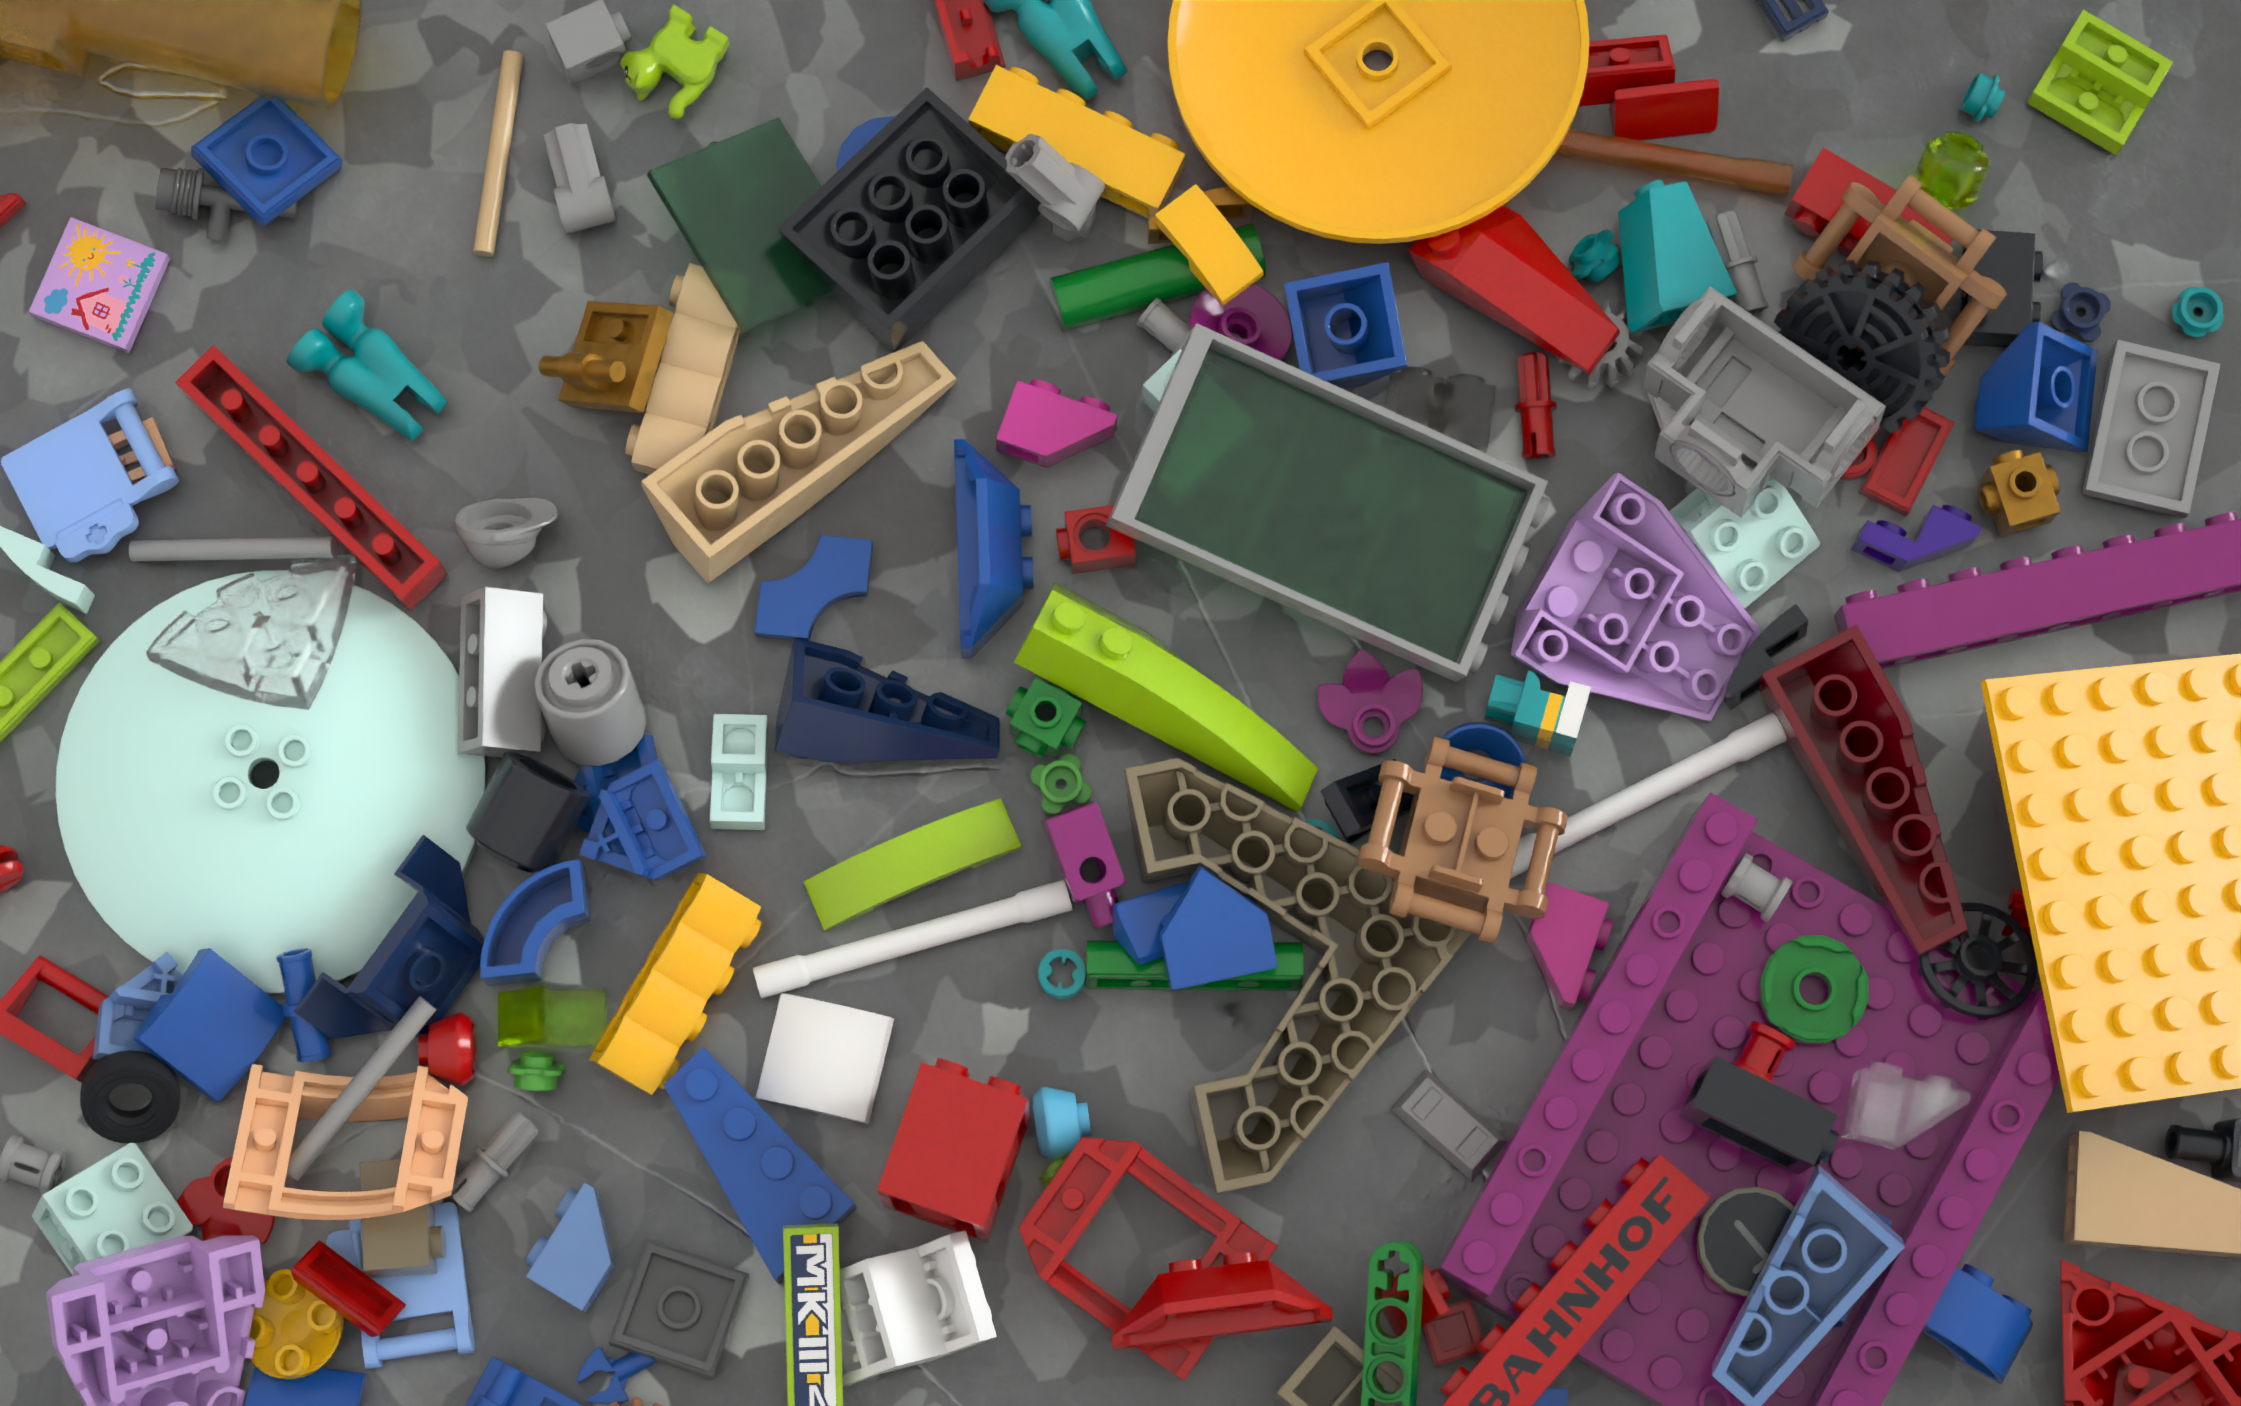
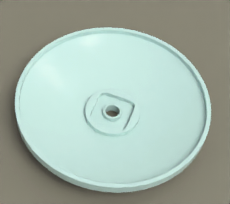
M291 570L239 573L204 582L158 604L131 624L110 645L94 665L81 686L69 712L61 738L56 767L58 823L64 848L74 875L88 900L103 920L127 944L145 958L154 962L168 952L178 964L175 969L183 976L200 949L210 948L269 996L285 995L280 966L276 956L287 951L311 949L316 980L322 972L339 983L355 978L418 893L394 875V873L422 835H425L459 861L462 876L464 877L477 847V840L470 836L466 826L487 788L486 756L458 754L459 674L436 641L416 621L395 605L366 589L320 574ZM262 761H273L279 767L277 782L267 789L254 787L251 781L253 768Z

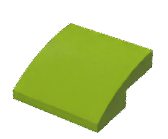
M2083 9L2026 103L2117 156L2143 111L2153 98L2173 61Z

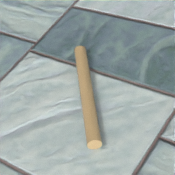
M506 50L503 51L473 248V253L479 256L492 257L495 251L524 57L522 53Z

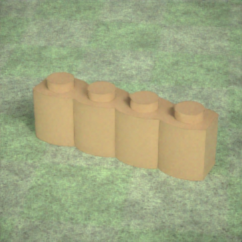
M691 263L688 265L685 276L676 275L669 298V305L676 307L667 333V340L661 353V362L652 383V390L646 403V413L641 425L633 423L626 443L625 454L632 456L631 463L634 471L652 474L713 430L724 387L735 356L738 339L749 308L753 291L751 279Z

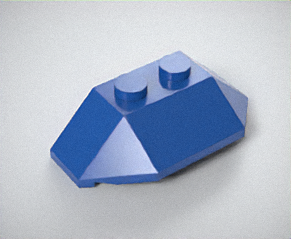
M954 439L960 646L962 658H973L1023 606V589L1034 588L1033 557H1022L1021 537H1032L1031 505H1020V489L965 439Z

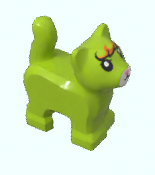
M674 4L669 10L668 22L664 28L655 34L649 46L643 50L626 52L621 59L620 65L624 70L626 84L637 93L639 101L644 100L656 88L663 73L672 76L683 88L669 101L668 114L673 119H680L684 115L685 108L691 105L713 81L717 64L725 55L730 42L726 35L711 26L704 33L703 40H691L690 37L696 30V27L691 23L693 17Z

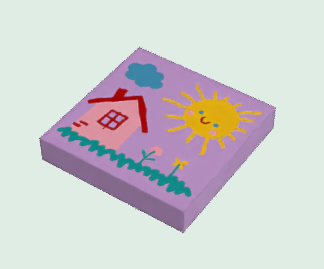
M70 217L29 309V313L40 320L130 353L169 264L170 257L164 252Z

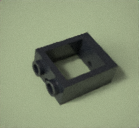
M1717 1056L1701 1068L1678 1116L1797 1175L1813 1166L1816 1167L1820 1161L1825 1163L1839 1136L1838 1132L1831 1129L1837 1118L1836 1114Z

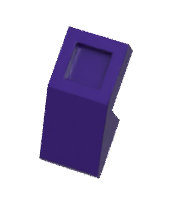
M1933 505L1924 516L1913 541L1905 537L1907 533L1904 529L1891 522L1878 520L1875 524L1867 520L1859 531L1851 550L1897 572H1901L1968 548L1978 537L1982 527L1972 523V516L1960 508L1951 505H1943L1940 508Z

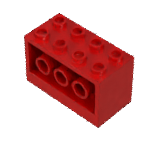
M941 1058L936 1059L934 1066L921 1062L877 1192L885 1208L955 1232L966 1230L967 1236L988 1243L1030 1122L1028 1098L1021 1096V1086L998 1077L990 1076L987 1084L969 1079L968 1068Z

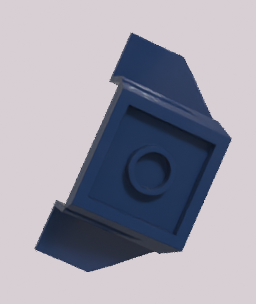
M425 835L421 836L394 873V875L418 893L347 989L322 972L294 1010L297 1015L331 1039L390 1031L397 1025L418 997L421 996L437 1010L415 1036L419 1038V1033L429 1032L431 1022L443 1018L480 967L484 938L479 929L472 925L470 921L460 862Z

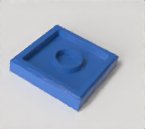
M272 89L262 94L191 147V156L261 227L265 226L338 171L342 164V159Z

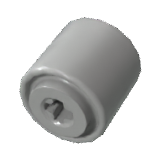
M580 639L565 643L552 651L538 667L534 682L537 700L553 742L565 758L580 765L600 766L618 761L633 751L643 737L647 720L628 661L617 647L602 640Z

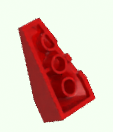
M1504 205L1462 228L1435 237L1416 240L1409 249L1422 279L1589 375L1620 334L1617 326L1522 215Z

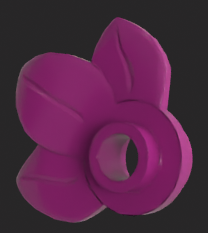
M1361 649L1358 650L1346 666L1342 685L1322 684L1318 686V706L1321 714L1329 724L1347 731L1349 740L1358 750L1367 754H1380L1389 750L1396 743L1400 734V724L1409 720L1418 712L1422 702L1423 683L1417 668L1404 670L1389 678L1387 671L1380 662L1368 651ZM1368 720H1377L1383 726V733L1377 737H1370L1364 732L1363 724Z

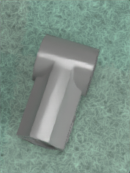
M569 123L555 127L549 133L544 134L550 167L553 170L557 188H553L565 234L617 221L605 176L600 175L587 124Z

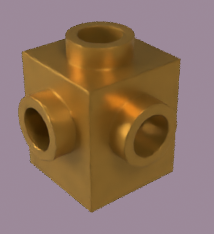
M2014 450L2001 454L1991 460L1993 466H1990L1980 478L1982 484L1978 485L1979 501L1984 513L1987 516L1993 515L2000 538L2049 524L2061 512L2056 499V495H2059L2060 492L2058 478L2054 468L2050 464H2044L2041 452L2024 456L2022 450Z

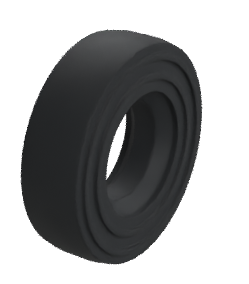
M128 1050L109 1054L94 1063L83 1079L80 1090L82 1114L88 1126L98 1135L118 1143H140L151 1140L164 1133L176 1119L180 1107L179 1081L173 1070L150 1053ZM135 1083L146 1087L151 1092L152 1099L142 1109L126 1111L116 1108L110 1102L109 1095L119 1085Z

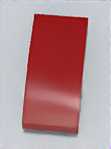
M1425 1263L1421 1326L1450 1311L1445 1301L1451 1298L1450 1291L1436 1268L1429 1271ZM1399 1275L1394 1277L1393 1288L1381 1290L1382 1297L1401 1295L1409 1298L1408 1290L1397 1292ZM1386 1306L1383 1312L1396 1337L1401 1336L1407 1328V1317L1399 1307Z

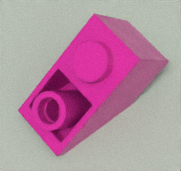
M1032 379L1029 385L1017 380L996 438L997 451L1048 468L1114 437L1117 429L1118 415L1111 413V407L1098 399L1082 396L1079 402L1060 395L1061 390L1048 382Z
M1547 882L1545 896H1547L1549 901L1545 917L1532 919L1526 941L1558 1006L1570 1011L1575 1005L1577 998L1584 1001L1588 998L1596 970L1587 967L1594 948L1604 950L1613 920L1605 917L1609 905L1608 902Z

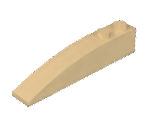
M923 341L866 363L861 366V370L838 380L834 376L815 384V389L794 398L788 399L785 396L768 403V408L744 418L742 415H738L724 421L643 479L641 486L674 546L708 584L792 523L873 458L956 383V377Z

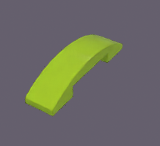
M999 798L944 817L881 843L804 881V884L824 932L873 912V908L971 866L973 869L1017 851L1022 846L1002 799Z

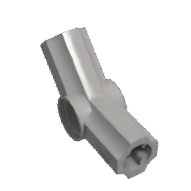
M1028 134L1024 139L1013 143L1005 156L1007 161L1006 172L1041 202L1038 210L1052 222L1053 234L1066 242L1079 237L1087 238L1095 225L1096 202L1106 188L1104 183L1085 168L1068 162L1041 136Z

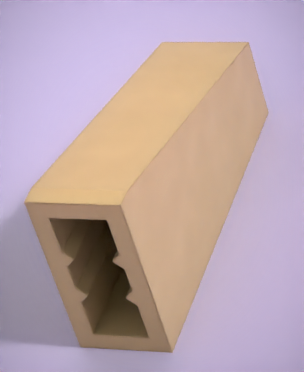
M2078 1131L2068 1136L2063 1244L2241 1258V1189L2092 1132Z

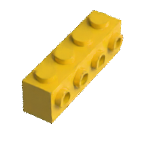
M998 65L995 66L968 119L969 125L994 147L1008 152L1013 143L1019 142L1028 134L1041 136L1068 162L1085 168L1104 183L1106 188L1100 197L1147 219L1153 217L1167 205L1185 168L1186 154L1179 151L1180 146L1175 141L1158 133H1152L1151 137L1132 129L1133 124L1128 119L1115 112L1105 111L1102 115L1085 107L1086 102L1081 97L1068 90L1058 89L1055 93L1038 85V79L1026 70L1011 67L1008 71Z

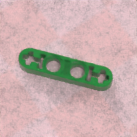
M1405 1240L1387 1242L1379 1246L1371 1255L1368 1272L1361 1406H1375V1400L1383 1403L1402 1401V1406H1416L1424 1261L1419 1249L1411 1242ZM1395 1251L1399 1252L1400 1261L1409 1263V1271L1399 1275L1397 1292L1408 1290L1409 1298L1401 1295L1381 1296L1382 1289L1389 1290L1394 1285L1393 1270L1385 1269L1384 1261L1394 1257ZM1386 1306L1399 1307L1405 1313L1407 1328L1401 1336H1390L1380 1326V1314ZM1384 1361L1396 1363L1404 1373L1403 1386L1397 1392L1384 1390L1377 1381V1369Z

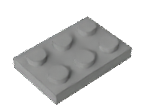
M2117 340L2113 344L2081 494L2186 518L2190 514L2221 364Z

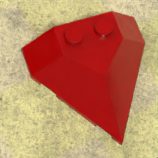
M2060 1259L2064 1406H2241L2240 1333L2231 1329L2224 1330L2195 1318L2196 1315L2113 1280L2108 1282L2080 1270L2081 1267Z

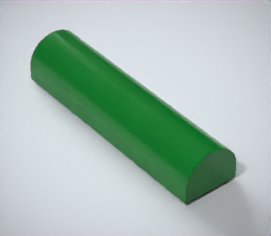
M1251 223L1233 228L1264 272L1263 277H1265L1266 265L1254 224ZM1174 244L1050 278L1051 288L1064 331L1147 309L1156 298H1159L1163 304L1199 295L1206 289L1189 270V260Z
M1087 940L1086 987H1089V989L1171 990L1168 985L1163 957L1138 965L1118 941ZM1273 942L1278 968L1176 990L1299 991L1302 987L1304 976L1303 942Z

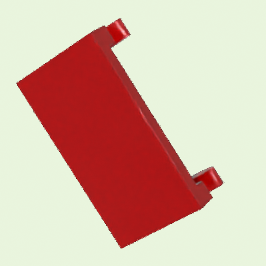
M932 0L955 81L993 72L996 65L1006 68L990 10L983 0Z

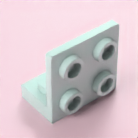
M1773 478L1762 492L1759 491L1756 494L1752 505L1742 518L1699 488L1695 489L1669 511L1744 608L1748 607L1820 546L1818 537L1787 489Z
M135 1143L127 1144L43 1194L32 1214V1218L72 1276L73 1268L79 1263L178 1236H188L193 1229V1225Z

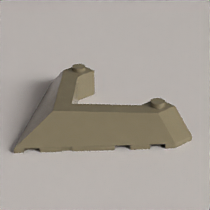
M1179 758L1129 767L1124 770L1131 830L1143 883L1191 874L1200 865L1223 883L1246 898L1248 897L1253 900L1258 907L1267 913L1270 922L1322 955L1246 1075L1194 1085L1188 1093L1200 1148L1215 1192L1218 1194L1266 1184L1272 1181L1472 932L1408 913L1405 918L1389 914V904L1394 886H1391L1393 877L1361 867L1358 864L1359 849L1296 817L1291 818L1265 805L1264 801L1227 782L1224 784L1196 770L1197 767Z

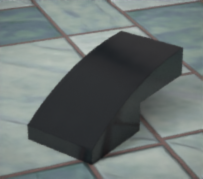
M1797 604L1789 608L1767 626L1741 657L1726 687L1724 702L1730 710L1759 692L1761 674L1776 666L1771 660L1772 657L1806 636L1808 619Z

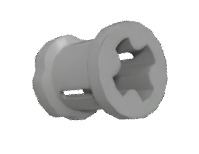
M1745 853L1720 894L1726 898L1732 895L1761 912L1760 918L1768 922L1793 881L1787 877L1781 880L1752 863L1753 856Z
M13 1134L7 1141L0 1157V1181L7 1183L12 1179L39 1188L40 1195H43L59 1185L67 1162V1152L56 1149L51 1153L24 1144L23 1137Z

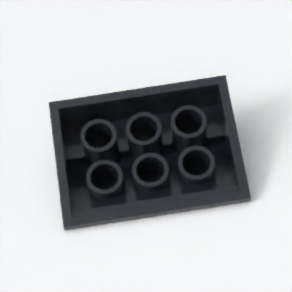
M926 87L784 221L777 230L856 319L891 351L896 352L1041 214L1038 210L1041 202L1006 172L1007 161L1005 156Z

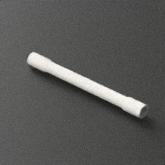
M1771 712L1731 732L1727 738L1569 816L1565 833L1558 835L1554 854L1737 762L1747 761L1787 741L1785 731L1779 719ZM1530 833L1520 838L1511 878L1528 870L1537 833Z
M1060 880L1021 891L1010 898L816 953L795 955L753 967V972L762 999L807 986L815 980L1020 922L1030 923L1072 911L1073 909L1065 881Z

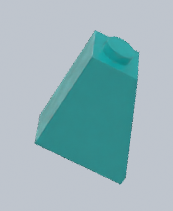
M1656 180L1638 188L1634 192L1636 199L1618 212L1627 323L1632 334L1674 324L1691 303L1701 299V296L1709 286L1728 299L1738 294L1687 181L1664 185L1662 180Z

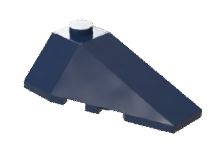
M800 638L794 639L776 720V751L788 753L800 759L810 758L827 763L997 758L1000 751V722L998 717L942 692L928 696L916 691L906 684L908 677L893 670L887 678L860 665L863 657L848 650Z

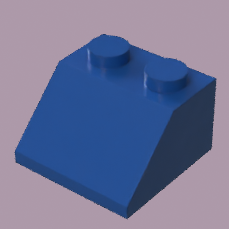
M1388 262L1284 283L1300 370L1346 390L1364 386L1408 367Z

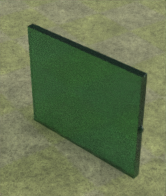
M779 117L720 142H711L705 148L651 169L647 173V177L742 333L802 307H811L814 302L834 294L777 230L784 221L821 188L820 183Z

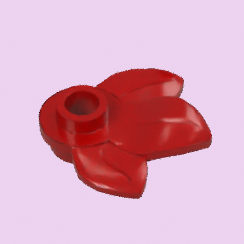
M229 1157L216 1165L210 1177L191 1181L177 1200L178 1205L193 1226H202L204 1241L219 1236L253 1235L259 1239L261 1244H265L273 1230L275 1218L272 1215L223 1208L233 1157Z

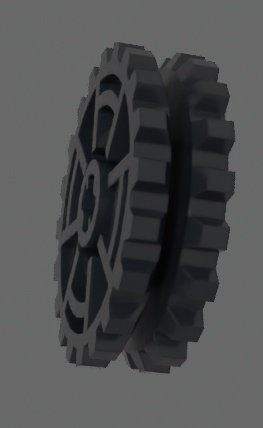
M1847 260L1839 265L1838 272H1835L1830 266H1826L1816 273L1815 279H1807L1786 301L1788 304L1786 309H1782L1777 314L1774 323L1781 328V331H1778V333L1886 406L1879 428L1872 437L1876 438L1880 433L1881 427H1884L1891 434L1903 426V420L1909 419L1912 421L1933 398L1934 390L1939 389L1945 378L1940 372V368L1946 367L1950 362V352L1941 348V343L1945 342L1950 336L1947 326L1937 325L1935 318L1941 313V310L1937 303L1927 304L1923 300L1922 296L1926 289L1919 282L1909 286L1903 282L1905 272L1894 268L1890 274L1881 272L1880 262L1869 260L1864 268L1861 269L1857 267L1854 260ZM1858 345L1864 352L1860 353L1855 347Z

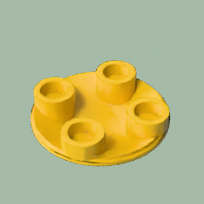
M280 1269L275 1271L269 1280L264 1283L265 1295L262 1308H254L249 1337L256 1342L253 1357L249 1359L260 1371L271 1377L292 1380L312 1374L330 1359L339 1344L344 1318L294 1281L291 1270Z

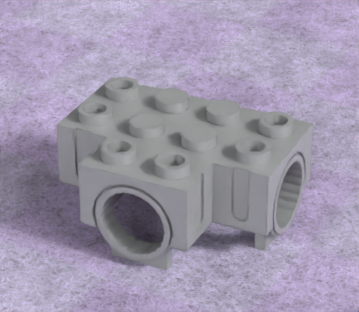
M1711 286L1701 296V299L1695 300L1687 307L1672 326L1658 352L1647 364L1642 389L1657 399L1660 397L1671 405V409L1677 412L1659 434L1654 458L1741 518L1752 505L1756 494L1759 491L1762 492L1772 478L1787 489L1790 487L1802 495L1801 498L1817 509L1877 432L1886 408L1884 404Z

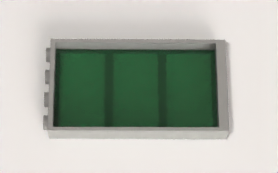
M1196 323L1185 341L1105 526L1454 682H1458L1467 676L1468 671L1476 674L1483 662L1488 644L1481 642L1488 624L1496 625L1505 610L1509 596L1503 594L1502 590L1509 574L1516 577L1526 560L1529 548L1522 545L1529 526L1536 529L1547 510L1549 499L1542 495L1548 481Z

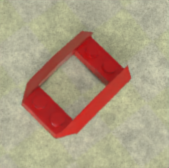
M1082 1137L1018 1227L1038 1276L1113 1332L1117 1330L1131 1309L1064 1260L1125 1174H1128L1178 1213L1215 1238V1241L1201 1259L1202 1268L1224 1266L1223 1256L1243 1252H1256L1257 1261L1270 1260L1278 1247L1274 1242L1266 1239L1242 1222L1241 1219L1183 1179L1134 1140L1117 1141ZM1215 1337L1138 1347L1137 1349L1179 1379L1185 1381L1198 1365L1201 1357Z

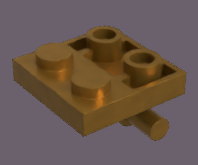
M588 301L573 351L566 353L564 356H543L539 362V371L543 376L558 377L564 380L558 400L571 407L644 413L674 313L659 305Z

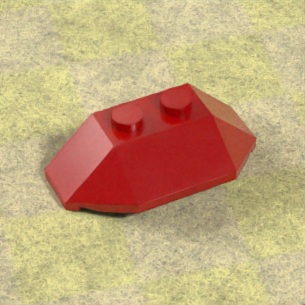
M1256 1252L1223 1256L1224 1266L1202 1268L1201 1259L1168 1263L1169 1273L1158 1274L1111 1336L1112 1349L1115 1351L1331 1322L1333 1319L1330 1306L1270 1260L1257 1261Z

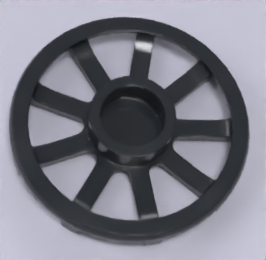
M1961 903L1963 912H1983L1978 934L1970 937L1968 932L1957 937L1960 942L1959 945L1948 941L1937 947L1951 954L1954 957L1953 960L1930 963L1929 952L1918 956L1919 966L1917 970L1919 976H1923L1927 986L1941 1001L1940 1005L1945 1009L1949 1007L1961 1014L1976 1017L1978 1020H1987L1988 1018L2005 1015L2017 1009L2033 989L2037 976V961L2034 947L2025 930L2007 913L1982 903ZM1993 916L2005 922L2015 931L1998 943L1988 937ZM2019 941L2023 943L2028 964L2002 961V951ZM1957 971L1959 977L1949 991L1944 989L1934 975ZM1998 971L2027 976L2020 992L2015 993L1999 978ZM1968 981L1972 982L1974 986L1976 1006L1956 998ZM1985 983H1990L2007 1002L1988 1007Z

